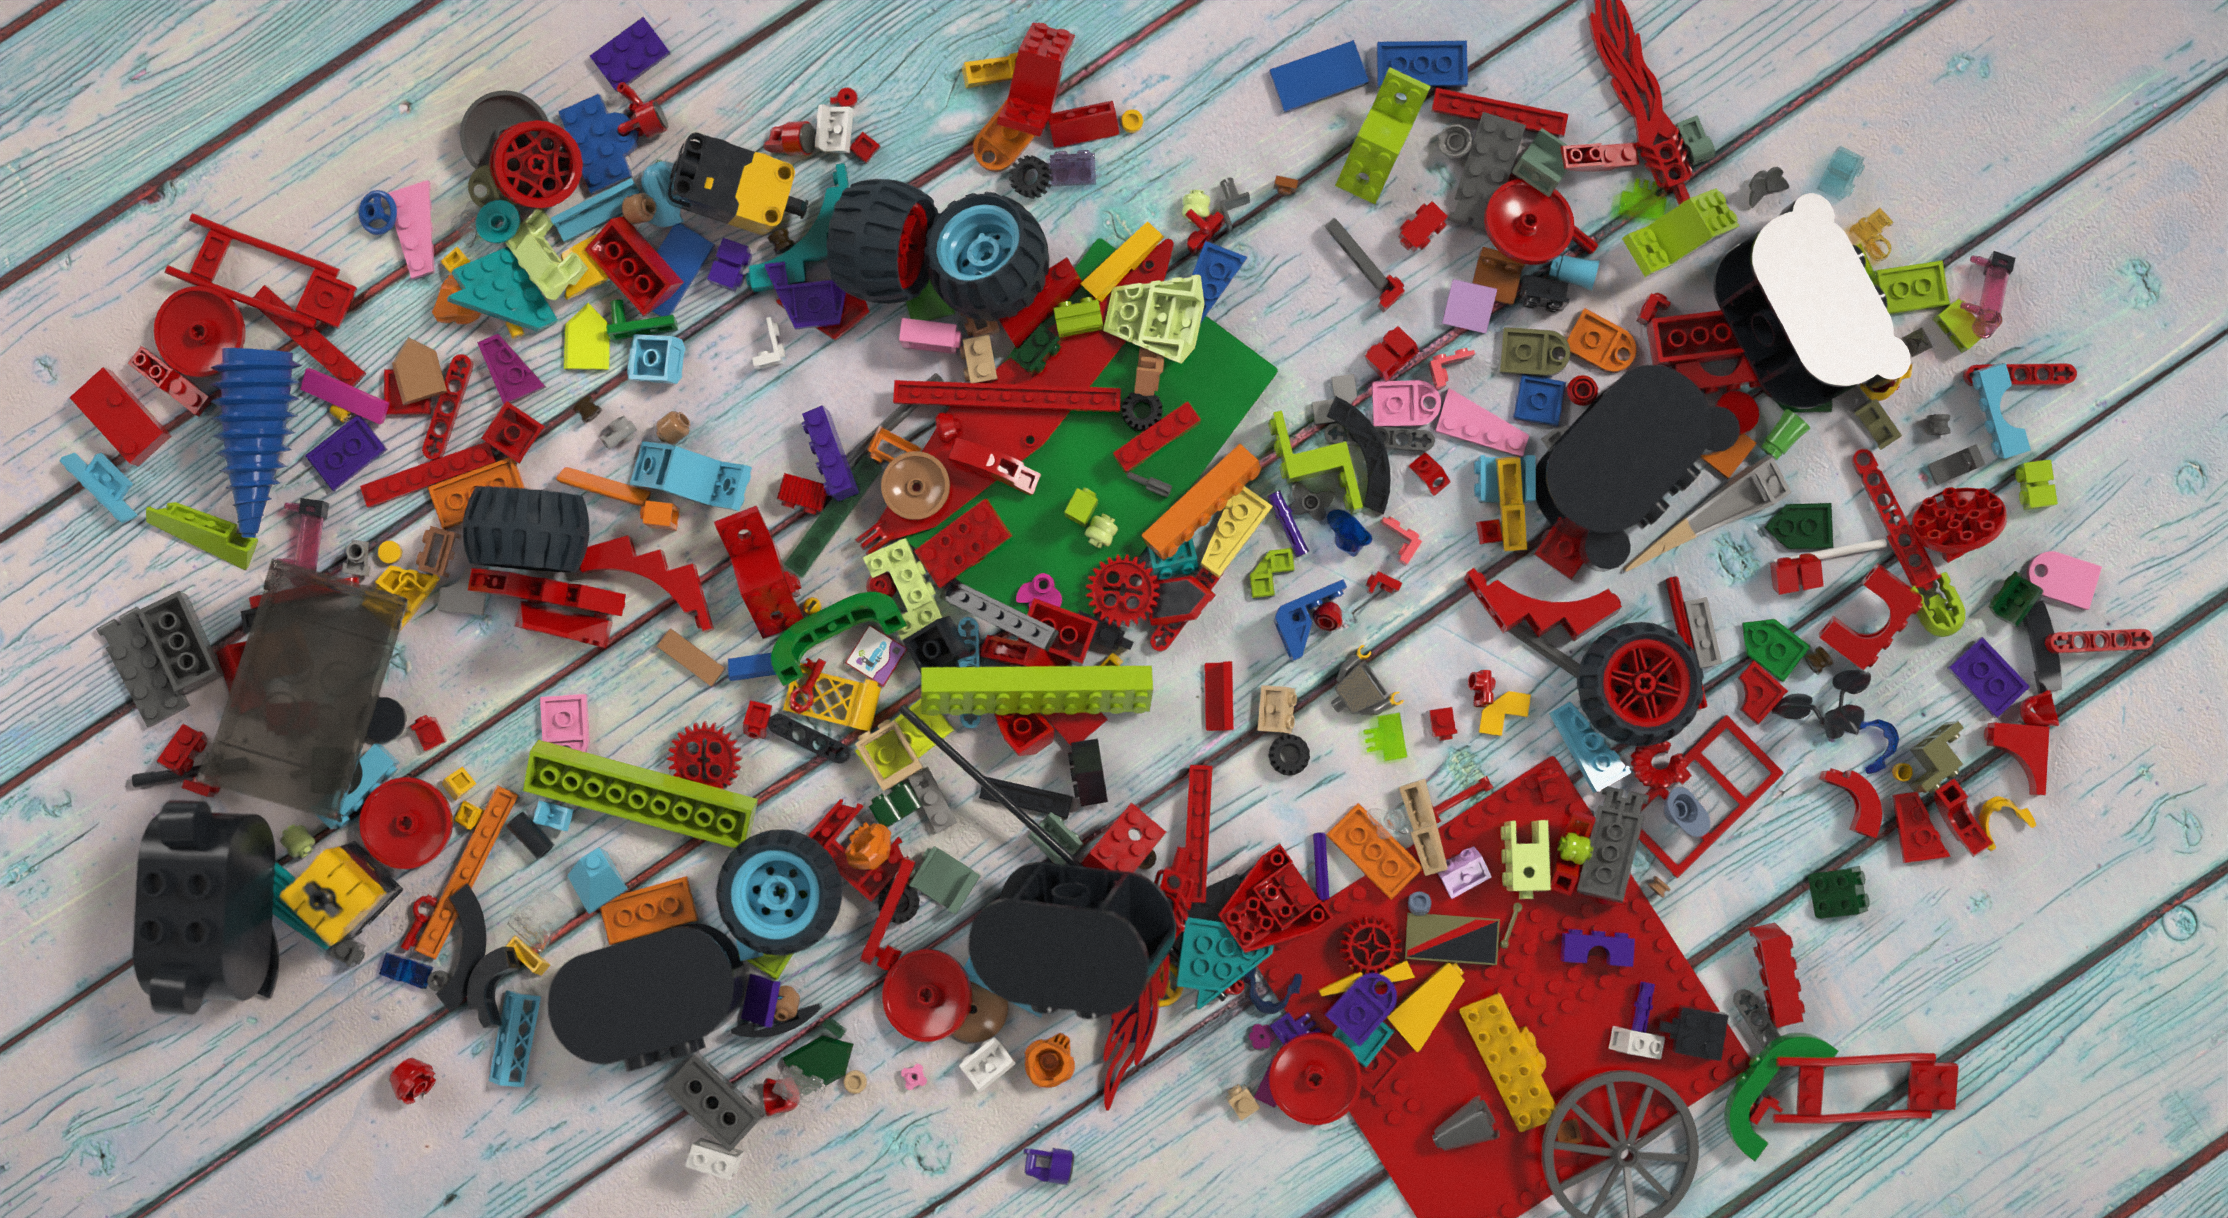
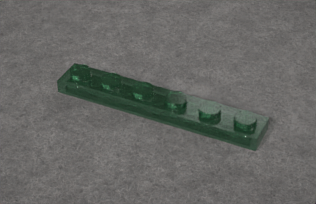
M864 455L852 471L859 493L841 501H837L833 497L784 565L804 578L883 468Z

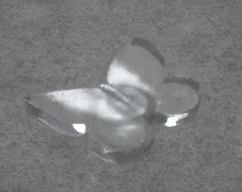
M473 200L466 204L465 210L461 215L455 216L451 221V227L456 231H460L461 239L469 248L473 246L477 236L475 223L477 214L481 209Z
M1404 802L1399 803L1393 810L1388 812L1379 808H1372L1367 811V816L1371 823L1378 826L1376 834L1380 839H1387L1396 831L1400 834H1408L1413 829L1411 822L1407 819L1409 816Z

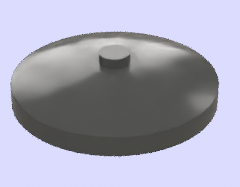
M510 90L490 92L477 99L467 109L460 127L461 147L469 163L477 169L489 164L492 147L500 134L506 129L521 122L535 120L549 122L543 109L533 99L522 93ZM531 131L530 133L535 137L538 132ZM523 134L514 139L518 149L529 143ZM544 138L541 141V147L545 151L551 148L552 142L549 138ZM510 145L506 152H512ZM533 160L534 164L532 167L538 168L539 160Z

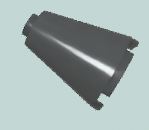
M1480 1095L1471 1099L1434 1129L1435 1134L1432 1137L1438 1148L1442 1147L1445 1151L1495 1140L1500 1137L1499 1130H1494L1492 1126L1495 1123V1119L1484 1100L1480 1101Z

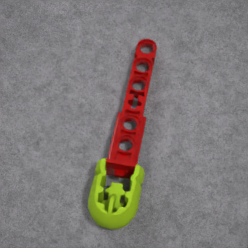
M1868 449L1858 450L1852 457V464L1858 476L1861 475V482L1888 533L1886 537L1912 586L1911 588L1918 592V588H1923L1924 591H1927L1934 587L1933 582L1937 580L1940 585V591L1944 592L1946 597L1944 599L1937 594L1929 598L1930 604L1928 609L1925 603L1921 602L1923 606L1916 613L1921 624L1934 636L1946 637L1955 634L1962 628L1965 622L1966 611L1955 587L1949 585L1951 579L1948 573H1937L1924 546L1916 539L1912 524L1909 525L1885 476L1877 468L1879 465L1872 452ZM1859 454H1866L1869 457L1867 465L1862 466L1858 464L1857 456ZM1869 474H1876L1879 477L1878 485L1871 486L1867 482ZM1880 494L1888 495L1890 498L1889 505L1881 506L1877 501ZM1894 506L1895 509L1891 513L1894 517H1899L1898 526L1894 523L1890 524L1888 521L1891 519L1889 512L1884 514L1883 511ZM1906 534L1910 537L1911 543L1909 546L1904 547L1899 544L1898 538L1900 535ZM1913 554L1921 558V564L1918 567H1913L1909 564V557Z

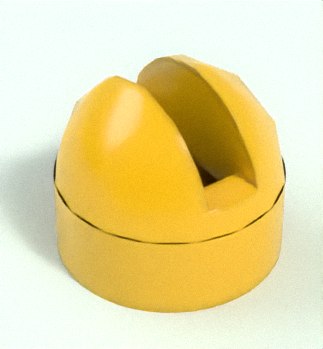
M810 597L804 601L803 609L808 615H812L822 609V604L817 598ZM813 601L817 602L810 611L807 610Z
M1898 763L1892 768V775L1898 781H1908L1912 777V767L1907 763Z

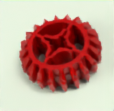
M1363 915L1364 923H1360V920L1355 918L1354 922L1357 926L1353 927L1348 923L1347 927L1351 932L1342 931V935L1346 936L1347 940L1342 939L1339 943L1346 945V948H1341L1339 951L1340 953L1348 954L1342 960L1343 962L1352 961L1348 965L1350 970L1357 966L1355 973L1361 972L1362 969H1364V974L1370 973V970H1372V973H1378L1377 969L1383 972L1386 970L1384 968L1386 964L1389 968L1394 967L1389 962L1391 958L1395 961L1399 960L1393 954L1394 952H1401V948L1395 947V944L1401 943V939H1393L1398 934V931H1389L1393 926L1392 923H1388L1385 927L1383 926L1385 918L1382 917L1376 923L1377 916L1372 915L1371 922H1368L1367 915ZM1369 927V932L1365 939L1353 940L1360 930ZM1376 928L1381 929L1385 933L1389 945L1378 943ZM1372 939V943L1381 948L1376 947L1375 950L1372 949V952L1368 953V949L1359 944L1365 945L1366 942ZM1352 947L1364 951V964L1357 961L1354 957ZM1387 952L1383 960L1372 964L1376 953Z

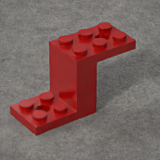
M1032 23L1018 49L1008 99L998 116L997 125L1041 136L1053 112L1064 62L1074 43L1075 34H1071L1065 29L1048 27L1044 23Z
M757 505L714 521L715 528L731 558L740 594L762 638L764 639L785 631L804 617L783 573L785 571L778 548ZM741 530H748L745 534H739ZM775 611L780 612L777 615H771Z
M1131 802L1081 863L1085 867L1134 873L1166 834V831ZM1129 830L1138 831L1140 839L1137 841L1132 840L1129 837Z

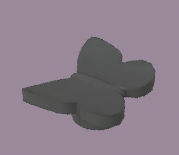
M1773 167L1768 172L1762 170L1754 175L1749 183V188L1752 190L1749 195V205L1752 208L1769 191H1780L1789 188L1788 182L1782 176L1783 170L1780 167Z
M1294 482L1292 485V496L1295 501L1290 505V508L1295 515L1309 513L1314 520L1322 521L1326 517L1324 508L1331 505L1335 493L1332 491L1311 493L1300 482Z

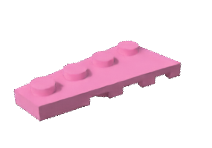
M429 180L388 192L396 203L397 218L395 227L410 276L413 280L435 273L434 247L432 244L431 187Z
M1448 388L1435 432L1523 457L1529 438L1528 434Z

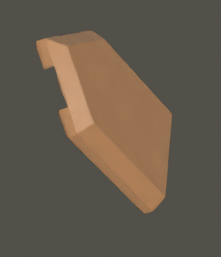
M408 337L392 362L403 405L447 393L437 352Z

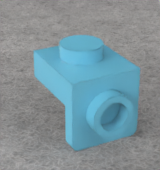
M539 801L533 823L568 832L574 809Z

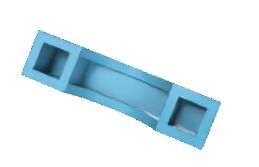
M1998 363L1973 371L1972 383L1975 390H1978L1981 398L1978 400L1979 407L1982 412H1985L1987 419L1985 427L1992 436L1991 448L1993 453L1998 458L2006 459L2031 451L2025 429L2016 428L2008 424L2000 411L2001 398L2004 392L2012 386L2006 363Z
M374 744L359 759L362 767V780L354 792L346 796L326 794L311 810L330 829L343 828L350 821L348 817L354 811L358 812L363 807L364 800L381 785L380 783L385 778H391L398 769L396 767L400 762L381 744Z

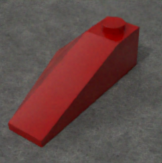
M993 713L1004 741L1018 756L1037 754L1053 743L1055 729L1040 713L1028 715L1019 713L998 715Z

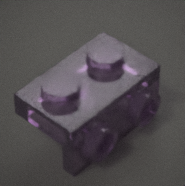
M1079 150L1077 154L1057 151L1054 152V155H1050V169L1053 172L1051 174L1053 177V181H1051L1052 186L1096 185L1095 153H1090L1089 150Z

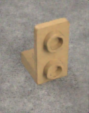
M1237 1084L1228 1090L1229 1095L1226 1096V1099L1241 1121L1260 1109V1106L1245 1084L1243 1086Z

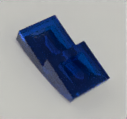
M386 952L379 974L421 989H426L428 977L432 973L433 967Z

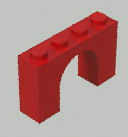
M1878 563L1875 564L1862 581L1865 587L1887 603L1890 609L1887 623L1874 633L1863 634L1852 630L1838 618L1832 616L1819 632L1820 639L1863 671L1867 666L1871 668L1879 658L1877 654L1882 649L1886 650L1893 642L1892 636L1897 631L1900 633L1908 624V621H1906L1911 614L1915 615L1923 606L1921 603L1923 601L1922 595Z

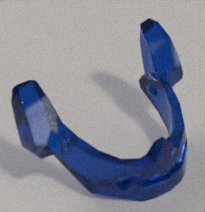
M1880 719L1868 722L1863 721L1859 729H1865L1867 726L1879 727L1883 730V736L1888 739V747L1883 755L1865 767L1867 774H1872L1886 768L1885 760L1896 752L1899 742V735L1894 725Z

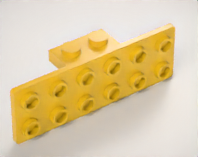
M1500 993L1461 1007L1459 1011L1518 1130L1523 1132L1548 1123L1556 1104L1541 1076L1546 1068V1060L1536 1047L1534 1035L1528 1031L1526 1026L1517 1028Z

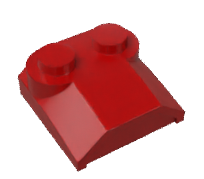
M506 401L485 430L481 439L520 464L545 426Z

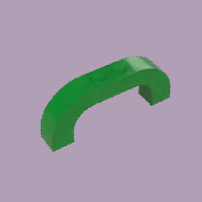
M879 592L858 593L844 598L790 626L776 641L771 653V663L781 684L785 686L804 676L800 668V661L811 647L857 624L868 621L877 622L882 626L886 636L906 627L907 624L895 601L888 595Z
M1797 1032L1785 1034L1774 1039L1759 1054H1755L1749 1062L1750 1067L1745 1073L1742 1072L1737 1077L1736 1085L1730 1092L1725 1106L1726 1128L1735 1145L1749 1158L1756 1161L1769 1144L1764 1138L1753 1131L1749 1122V1112L1755 1100L1781 1066L1776 1065L1777 1057L1826 1058L1835 1057L1839 1051L1815 1035Z

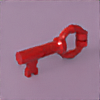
M806 658L808 662L803 665L807 668L810 667L812 670L804 685L796 688L791 693L790 709L798 714L807 711L813 705L814 696L812 689L826 664V661L818 658L817 662ZM800 692L808 695V701L804 706L795 702V698Z
M429 894L418 898L413 903L415 920L400 946L407 951L411 946H416L418 942L416 935L419 929L431 917V915L425 916L419 913L418 907H420L422 902H425L427 904L430 903L429 905L435 909L438 903L437 898H432Z

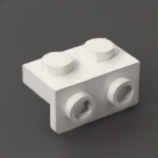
M819 105L816 116L817 129L814 137L816 149L826 154L850 152L853 108Z
M993 1037L983 1042L981 1048L974 1054L966 1056L959 1067L966 1073L976 1089L982 1092L1014 1066L1016 1062L1002 1043Z

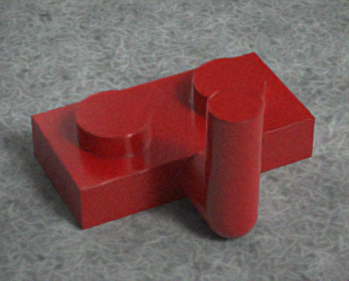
M1192 209L1187 211L1185 216L1200 228L1199 231L1195 230L1188 237V250L1196 255L1204 246L1205 241L1208 242L1225 224V218L1221 213L1217 211L1214 215L1211 214L1203 220Z

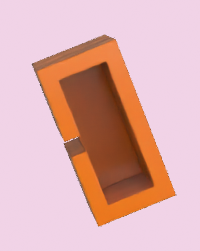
M645 500V506H641L640 519H643V524L650 528L677 531L680 508L672 503Z

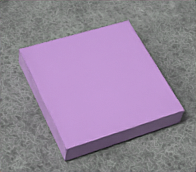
M1452 279L1442 324L1486 333L1497 289Z

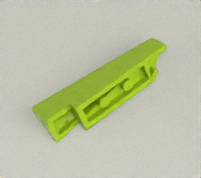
M177 502L167 503L166 508L155 509L151 506L146 508L147 523L243 570L248 569L258 543V538L241 537L242 534L236 533L237 524Z

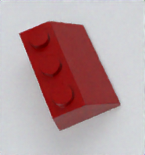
M1033 598L1027 615L1059 631L1048 652L1069 664L1083 666L1098 621ZM1018 638V641L1029 643L1021 638Z

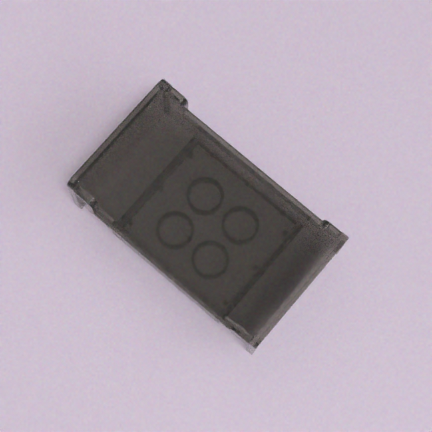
M272 559L264 582V591L211 751L206 752L196 781L342 823L344 815L340 813L356 771L392 659L405 612L409 613L411 604L407 598Z

